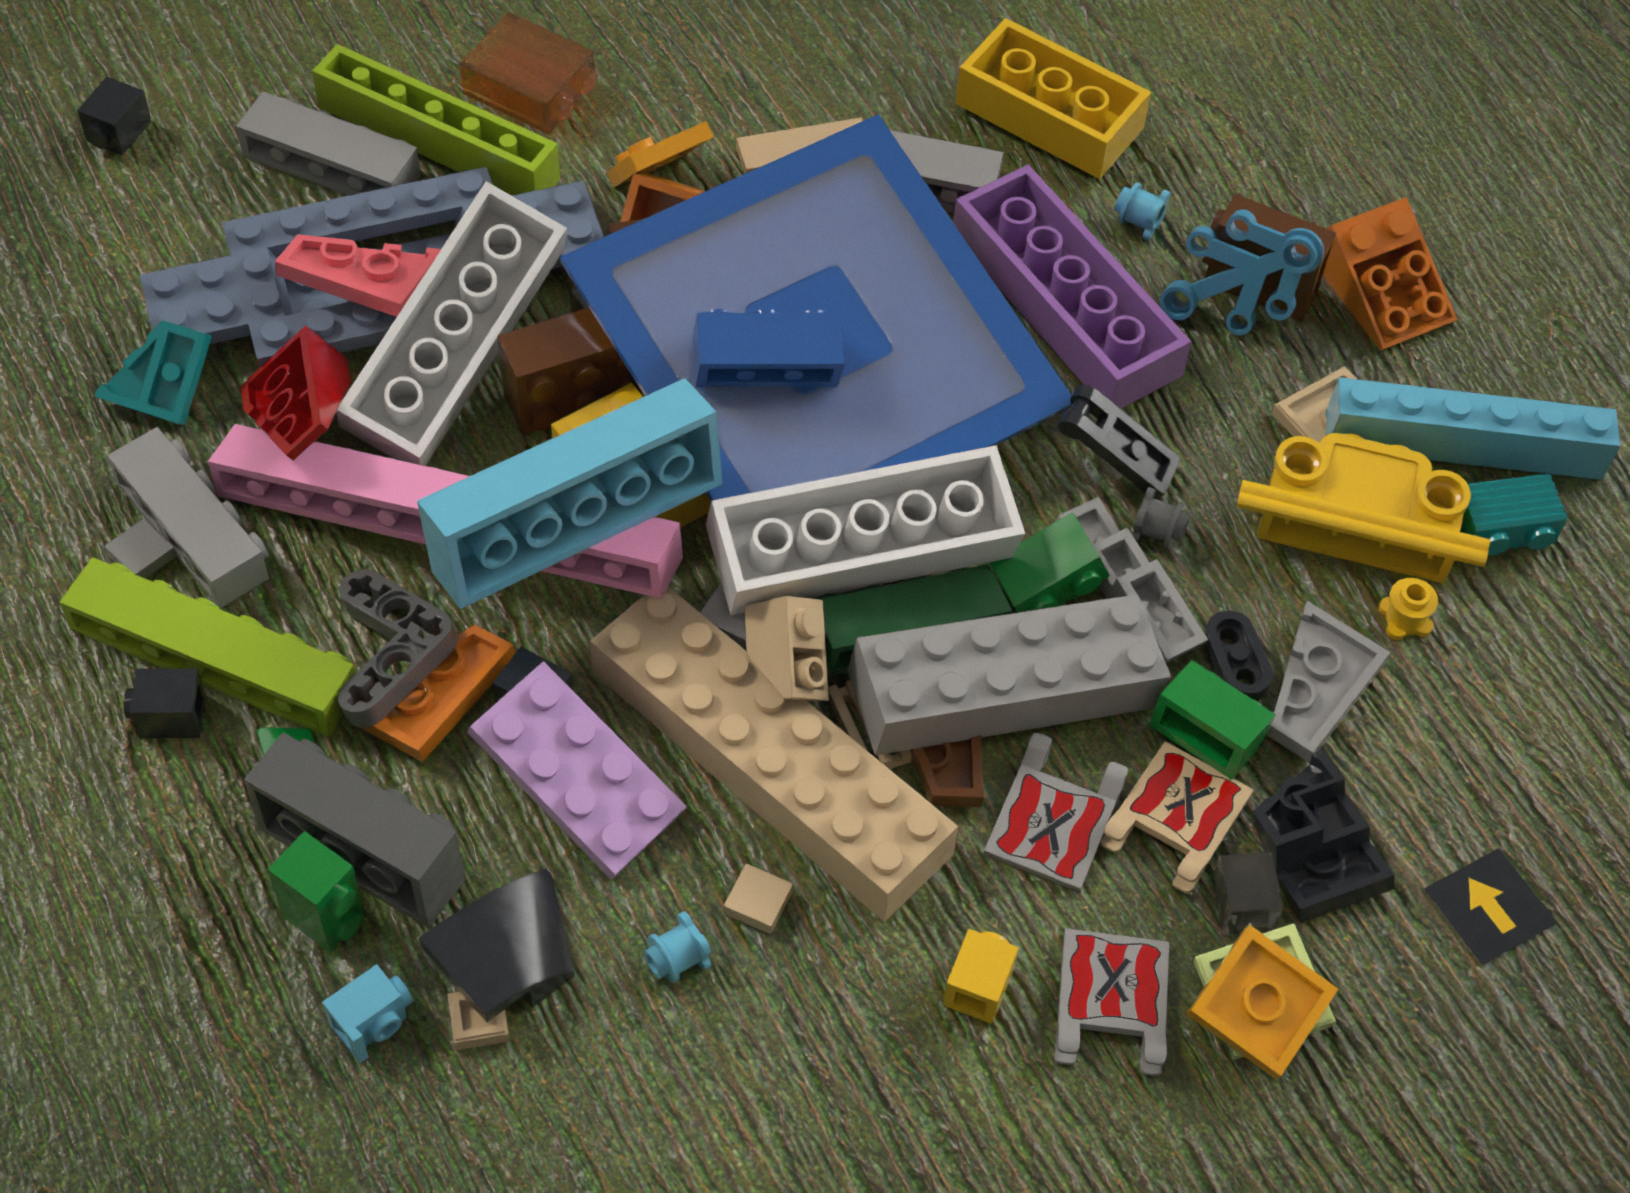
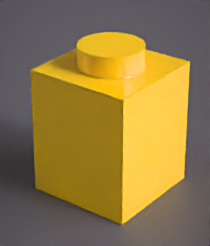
M968 929L946 984L943 1006L993 1024L1012 976L1019 947L1010 944L1007 939L999 934L987 931L980 933Z

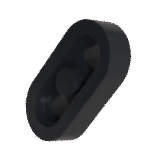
M1228 610L1216 613L1208 621L1205 630L1208 641L1204 644L1216 675L1251 699L1261 700L1268 692L1273 672L1253 623L1248 617L1236 611ZM1221 639H1230L1235 644H1226ZM1238 679L1248 680L1251 685L1243 684Z

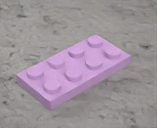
M544 661L474 722L467 732L611 880L687 807Z

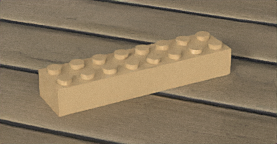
M667 587L662 599L647 595L642 596L590 640L592 673L882 921L885 922L954 855L958 825L806 700L785 699L750 660L746 650L671 588Z

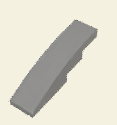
M1099 497L1058 516L1056 521L1073 512L1110 574L1099 585L1100 590L1107 599L1138 594L1165 663L1206 644L1208 638L1158 559L1152 562L1148 561L1129 529L1125 528L1121 531L1118 529Z

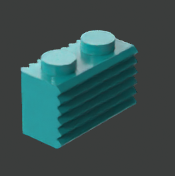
M1551 474L1468 484L1471 499L1463 514L1460 532L1490 539L1488 555H1497L1511 547L1516 549L1520 546L1523 548L1528 546L1530 549L1535 550L1543 549L1557 541L1567 521V513L1564 512V505H1561V498L1558 497V490L1555 489V482H1552Z

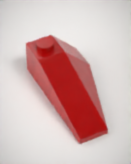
M305 325L241 385L243 410L256 421V424L262 430L269 434V438L291 460L294 461L328 430L351 382L347 358Z

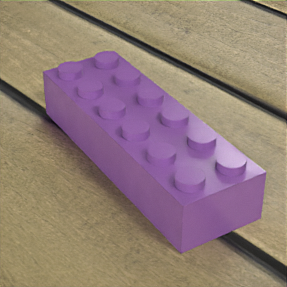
M1029 164L956 199L953 223L993 282L1084 385L1095 388L1121 409L1183 376L1192 341Z

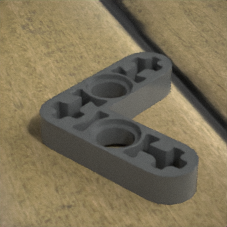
M363 569L350 573L341 581L339 586L340 597L346 611L352 617L389 638L390 641L354 674L339 691L338 701L345 719L356 727H369L384 719L454 650L458 640L451 618L444 611L379 573ZM371 592H372V594H373V596H374V599H375V601H376L375 603H373V600H372L371 597L367 596V595L370 594ZM394 609H410L407 616L400 620H386L387 615ZM421 624L424 631L429 633V635H427L426 637H424L423 632L420 628ZM407 661L411 663L410 667L402 674H386L387 669L396 662Z

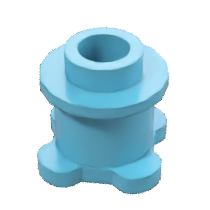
M1136 182L1131 189L1123 188L1116 201L1114 211L1120 213L1119 223L1124 224L1127 221L1145 229L1142 238L1149 241L1166 214V207L1171 192L1163 190L1159 197L1141 189L1142 185Z
M685 911L676 916L679 922L678 926L660 936L656 934L649 935L647 938L649 948L644 951L645 960L653 974L658 979L665 976L671 983L679 981V974L696 964L702 970L711 967L709 954L711 953L710 945Z

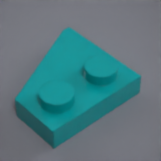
M162 320L147 336L145 344L139 349H134L122 362L124 366L107 384H102L96 390L94 397L185 425L212 335Z

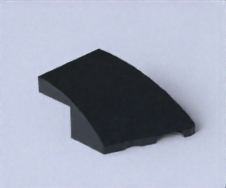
M1324 749L1316 751L1311 756L1309 766L1296 778L1290 776L1280 785L1277 794L1265 799L1253 811V821L1268 862L1285 898L1300 923L1394 889L1395 875L1369 841L1370 826L1345 794V778Z
M547 869L526 875L484 895L419 937L421 948L486 1023L522 996L532 1008L575 976L553 878Z

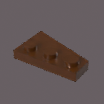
M981 735L971 737L970 740L952 743L945 742L940 745L910 749L912 761L928 801L932 805L981 807L984 798Z

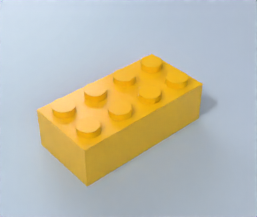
M1005 18L959 67L955 104L1101 179L1144 129L1151 91Z

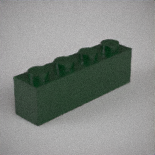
M989 564L972 568L963 567L951 570L948 573L929 577L910 578L904 582L885 586H869L860 591L841 595L826 594L817 598L823 600L827 677L848 672L847 669L856 639L859 637L1011 614L1012 609Z

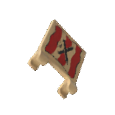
M1165 741L1119 810L1108 821L1104 830L1105 835L1101 839L1100 845L1113 853H1118L1133 827H1138L1186 854L1177 869V876L1173 880L1172 886L1183 893L1191 894L1206 866L1252 796L1254 789L1235 779H1229L1210 765Z

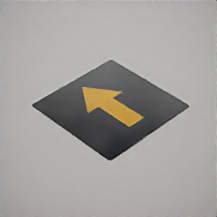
M1500 849L1492 851L1425 888V892L1482 965L1557 924L1554 917Z

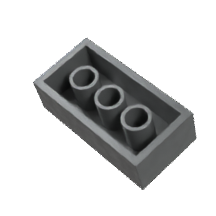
M282 733L244 778L258 827L261 831L287 846H290L306 831L354 867L359 888L427 928L432 925L465 881L457 831L449 820L437 813L427 815L413 807L405 795L396 789L387 788L385 791L376 786L354 765L345 763L341 766L327 758L324 751L310 740L302 739L299 742L289 735Z

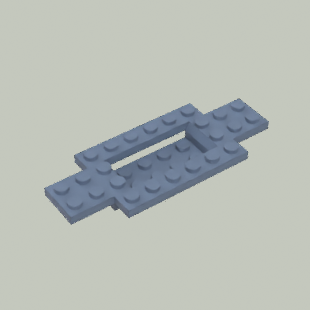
M483 167L222 222L230 256L139 275L151 328L153 330L162 320L212 335L210 344L251 336L259 368L305 325L340 353L380 344L397 318L396 316L276 276L275 260L297 234L348 239L355 242L455 220L457 226L484 183L487 181L492 184L488 169ZM584 181L513 195L514 198L567 228L565 249L552 269L563 267L560 262L561 256L604 237ZM452 233L398 245H402V252L425 254L426 248L442 249ZM531 302L524 312L531 311Z

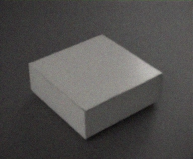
M144 518L104 546L107 555L114 562L123 564L135 575L145 579L176 557L174 547Z

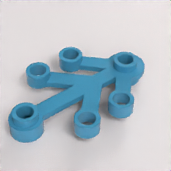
M1243 209L1235 211L1226 223L1227 234L1236 241L1249 239L1273 250V252L1262 256L1255 255L1218 240L1215 232L1207 226H1198L1190 233L1186 240V246L1192 255L1196 257L1208 256L1233 267L1194 283L1185 280L1171 282L1161 294L1160 307L1169 318L1184 320L1193 313L1199 301L1244 284L1236 306L1226 318L1228 330L1239 336L1249 333L1256 322L1254 309L1267 274L1284 268L1278 289L1271 294L1265 308L1271 318L1285 320L1296 307L1294 294L1302 274L1315 270L1324 257V245L1319 236L1313 231L1305 228H1295L1284 234L1258 224L1255 216L1250 211ZM1243 220L1247 224L1248 230H1239L1235 226L1234 221ZM1195 236L1204 237L1208 242V247L1199 246L1195 241ZM1295 244L1304 245L1309 250V254H1299L1295 249ZM1176 291L1184 293L1189 301L1179 300L1176 296ZM1274 300H1283L1287 304L1288 309H1278L1274 304ZM1234 316H1244L1247 319L1248 324H1238Z

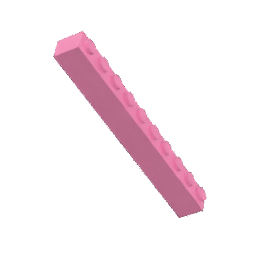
M238 424L232 427L208 460L216 493L219 497L426 544L417 500L470 477L434 467L315 441L293 461L279 449L264 430ZM650 518L541 571L662 599L683 559L680 523L663 518Z

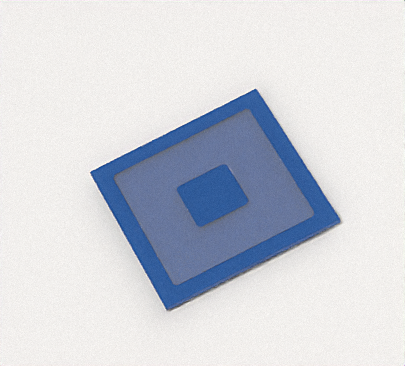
M879 114L560 257V262L644 396L685 378L716 411L723 484L706 492L711 501L996 446L1072 407L1070 402L1072 395ZM726 309L731 313H754L761 309H773L779 313H802L810 309H820L826 313H841L845 366L838 387H695L692 334L697 312Z

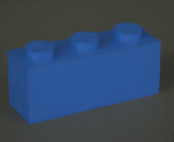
M712 309L707 312H697L692 334L695 387H838L845 366L841 313H826L820 309H810L802 313H779L773 309H761L754 313H731L726 309Z

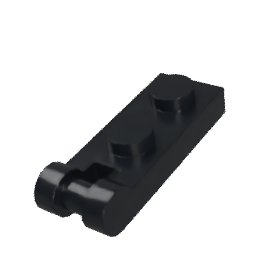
M1077 385L1070 398L1072 407L1069 411L1063 413L1058 424L1060 432L1069 438L1080 440L1144 493H1146L1148 487L1156 489L1153 499L1164 496L1181 458L1098 390L1089 385ZM1089 413L1097 419L1096 423L1088 419Z

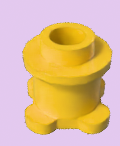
M1418 578L1398 580L1392 586L1389 597L1383 598L1378 608L1379 612L1385 616L1388 624L1386 634L1394 640H1402L1405 636L1409 635L1429 636L1434 627V623L1429 617L1435 613L1438 605V596L1434 588Z

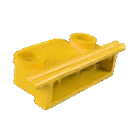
M1331 433L1323 437L1320 443L1306 436H1294L1284 440L1279 445L1274 458V469L1269 486L1242 480L1236 505L1238 508L1262 513L1256 538L1443 584L1455 560L1484 567L1490 545V539L1460 532L1463 514L1471 499L1470 488L1461 476L1448 470L1432 471L1431 462L1425 455L1410 450L1405 446L1387 445L1366 440L1359 435L1350 433Z

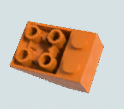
M1407 197L1326 228L1336 232V237L1324 277L1380 351L1458 320Z

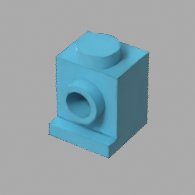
M376 964L324 1000L322 1004L329 1025L360 1064L368 1058L366 1046L373 1041L381 1042L386 1040L400 1028L402 1021L407 1018L405 1007L413 1003L414 1000L398 976L395 975L388 979Z

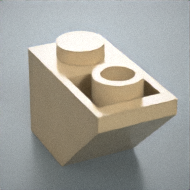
M783 596L745 605L747 656L785 699L820 702L829 700L823 600Z

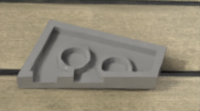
M1307 601L1273 712L1276 716L1267 736L1307 762H1310L1311 756L1322 747L1386 664L1391 652Z

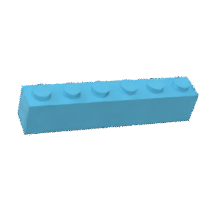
M1339 377L1326 410V435L1331 433H1350L1359 435L1366 440L1387 445H1402L1410 450L1422 453L1429 460L1602 480L1620 448L1616 409Z

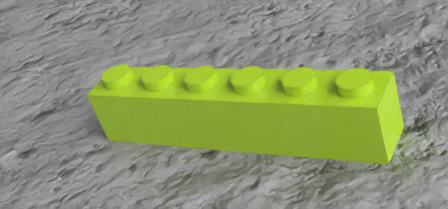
M339 44L312 70L318 107L357 126H365L371 131L396 140H403L417 147L418 154L455 171L464 172L487 167L492 184L511 196L551 188L560 180L558 143Z
M92 557L59 602L71 630L165 669H198L203 685L325 736H331L344 715L339 705L338 694L343 685L356 674L354 664L345 656L335 651L325 653L308 646L301 638L294 634L284 633L281 635L264 628L260 622L250 616L241 615L237 617L225 612L206 598L198 597L194 599L181 594L164 581L154 580L152 582L137 576L123 564L117 562L108 564Z

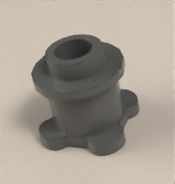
M1148 487L1135 519L1132 534L1134 539L1138 543L1141 535L1163 541L1166 548L1171 546L1173 540L1181 543L1190 519V515L1182 513L1184 504L1179 502L1177 506L1153 499L1156 489Z

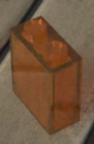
M510 12L499 21L460 63L464 95L548 135L560 121L563 122L569 117L574 105L583 95H588L593 90L597 81L594 51Z

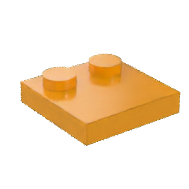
M707 121L656 144H654L651 137L646 138L628 147L627 151L617 155L615 158L618 164L606 173L613 188L632 180L633 173H648L684 157L714 136Z
M1248 925L1244 928L1186 1014L1274 1079L1282 1076L1338 991V988L1254 927Z

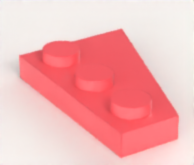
M297 234L275 260L276 276L397 317L441 249L426 248L425 254L402 252V245L384 243L383 249L377 250L358 248L353 240Z

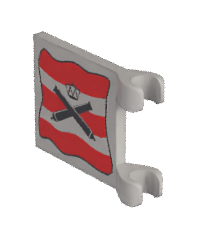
M1034 733L984 849V855L1080 892L1103 837L1105 826L1124 787L1128 768L1116 762H1110L1098 793L1092 792L1041 772L1049 757L1052 739L1043 734Z
M1065 928L1054 1061L1056 1063L1075 1064L1076 1053L1080 1047V1029L1143 1037L1140 1072L1151 1076L1161 1075L1162 1065H1164L1167 1056L1166 1017L1170 942Z

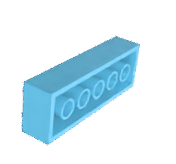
M684 378L417 500L432 573L457 606L462 609L722 485L717 413Z

